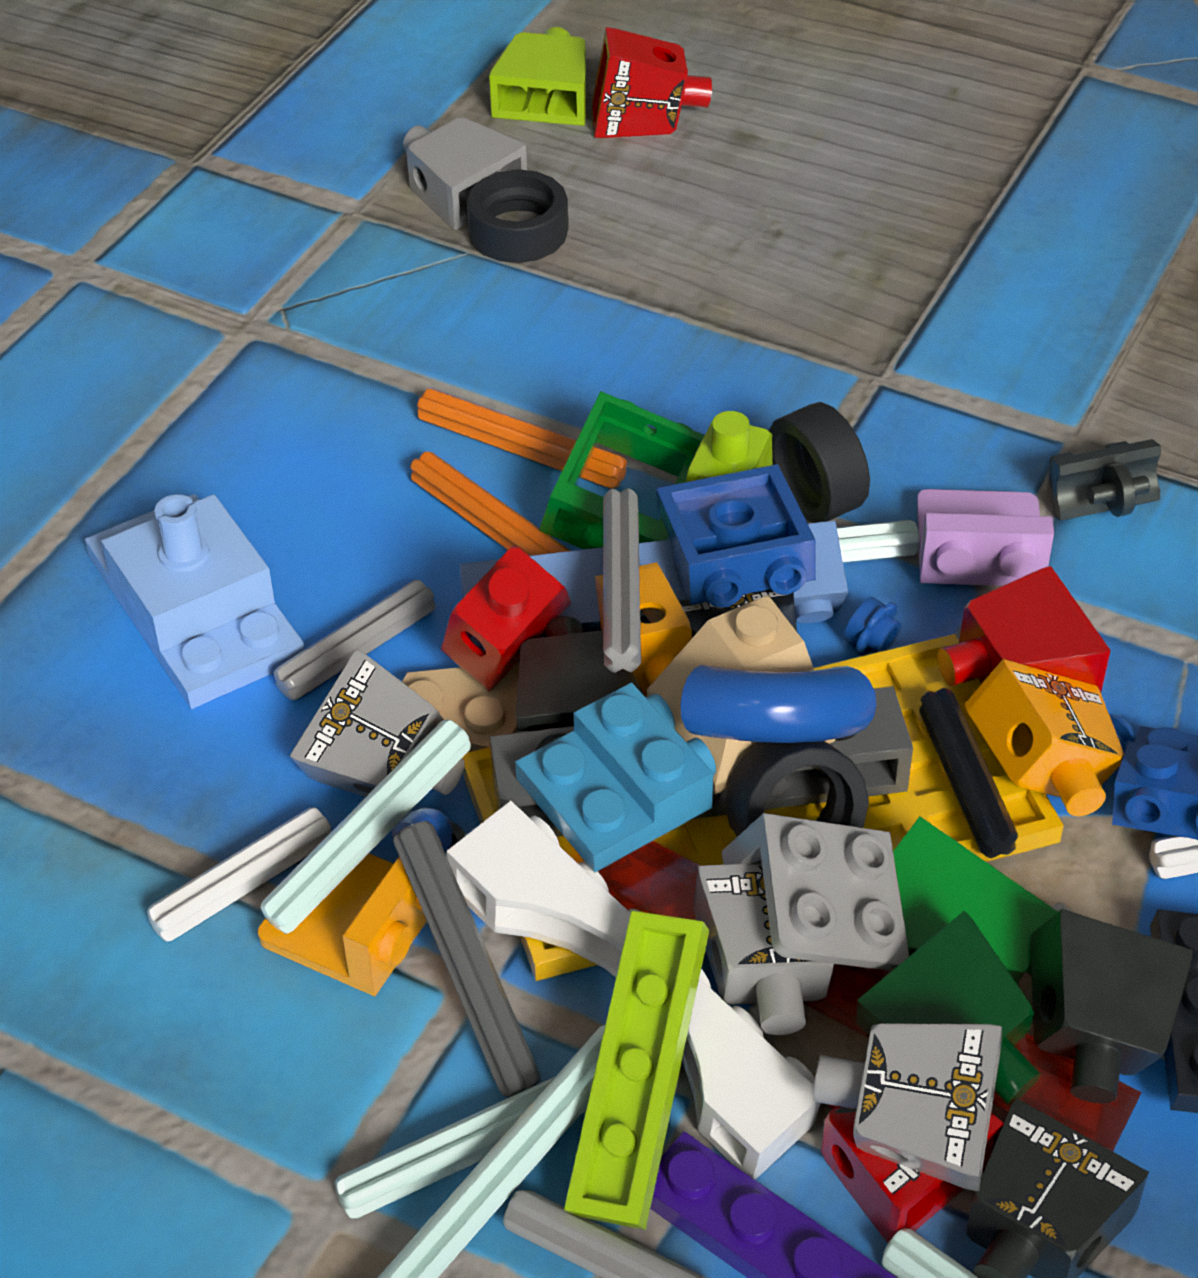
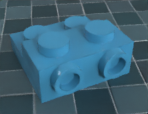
M632 682L574 712V731L515 761L517 781L594 873L711 809L713 775L716 773V764L710 750L702 740L694 737L685 742L675 731V720L672 711L659 694L653 693L645 697Z

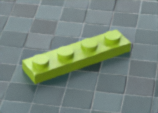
M631 910L564 1210L573 1216L646 1230L709 935V929L703 921Z

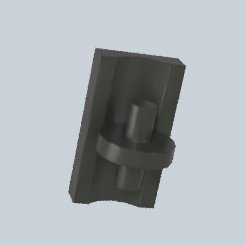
M1153 439L1130 444L1127 441L1107 444L1101 450L1076 455L1067 452L1051 456L1049 459V485L1053 489V514L1060 521L1110 511L1112 515L1121 517L1131 514L1135 505L1160 500L1157 464L1161 456V445Z

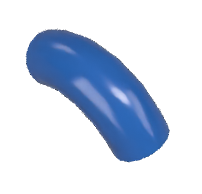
M700 665L694 668L687 677L680 703L684 727L691 734L739 741L772 743L820 742L855 735L868 727L874 718L877 706L875 690L870 680L860 670L849 666L807 672H770Z

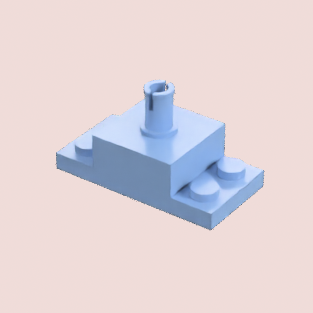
M178 494L166 496L156 504L154 511L85 538L90 559L190 709L274 673L277 667L304 650L303 641L275 604L269 567L215 494L199 500L196 494L190 496Z

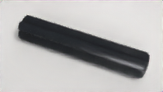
M942 688L936 692L927 691L921 696L920 701L922 705L919 708V713L980 852L988 858L1012 853L1016 849L1015 841L1018 839V832L955 694L947 688Z

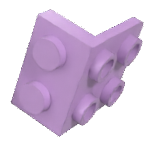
M926 489L919 492L917 497L920 583L1004 586L1041 568L1048 567L1054 538L1053 518L1051 516H1040L1039 500L1034 494L1028 492Z

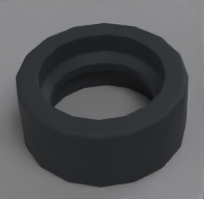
M519 169L497 172L479 181L471 189L467 199L469 235L472 244L485 256L504 262L522 263L535 261L553 254L566 241L569 230L568 198L564 187L553 177L537 171ZM518 210L540 214L536 218L523 221H508L495 217L505 212Z
M817 402L773 421L768 430L772 434V465H779L806 520L812 523L827 522L862 506L869 495L870 474L868 462L858 436L845 417L834 407L823 402Z
M826 741L797 743L759 742L743 755L729 778L725 799L729 826L738 837L752 822L764 813L766 801L779 781L791 771L808 765H815L824 770L829 782L826 805L816 821L863 828L869 803L865 779L849 757Z

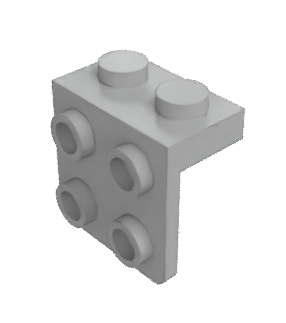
M763 813L722 850L723 865L762 863L772 946L782 957L893 971L909 957L890 832Z

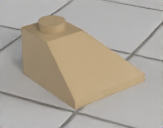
M769 595L709 619L647 689V696L657 693L667 702L674 716V729L685 742L696 737L702 740L710 750L716 764V773L713 775L714 794L728 789L729 778L741 758L759 742L691 734L684 727L680 707L682 690L687 677L693 669L700 665L749 671H814L804 640ZM835 739L826 740V742L830 744L835 742Z

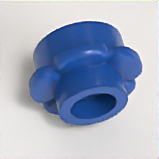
M869 597L854 612L846 626L844 638L856 646L855 650L860 656L867 655L871 649L877 653L886 651L895 641L901 629V623L893 618L897 614V605L893 602L885 605L876 598Z

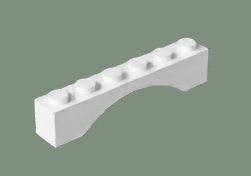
M510 801L447 850V859L468 907L495 933L530 937L571 950L605 968L613 976H617L631 910H638L630 909L628 911L609 893L604 879L598 872L594 873L586 862L578 864L559 846L556 835L541 818L537 816L529 818ZM701 969L682 1057L694 1095L698 1131L735 1167L756 1180L814 1125L821 1104L813 1101L815 1078L800 1061L793 1057L784 1058L764 1039L759 1024L747 1011L738 1006L731 1008L711 989L710 982Z

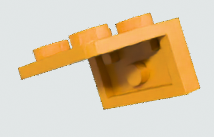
M368 853L292 932L285 934L279 931L265 918L258 928V936L263 948L375 997L395 967L402 962L410 945L427 920L400 856L395 863H391Z

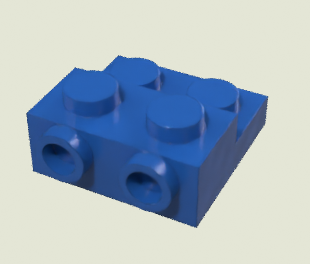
M778 464L656 488L657 509L673 544L674 566L691 605L709 602L715 607H728L735 604L744 594L772 589L777 594L787 595L799 590L805 582L816 580V539Z
M1139 726L1134 743L1128 742L1115 780L1112 825L1198 840V735L1183 733L1178 729L1168 727L1150 728Z

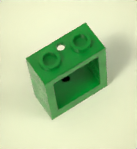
M600 391L550 495L539 531L583 550L603 547V497L577 486L597 443L677 476L678 479L675 484L686 482L689 467L705 435L692 430L687 425L675 423L642 409L628 400L619 399ZM638 512L639 543L669 539L661 517L660 520H656Z

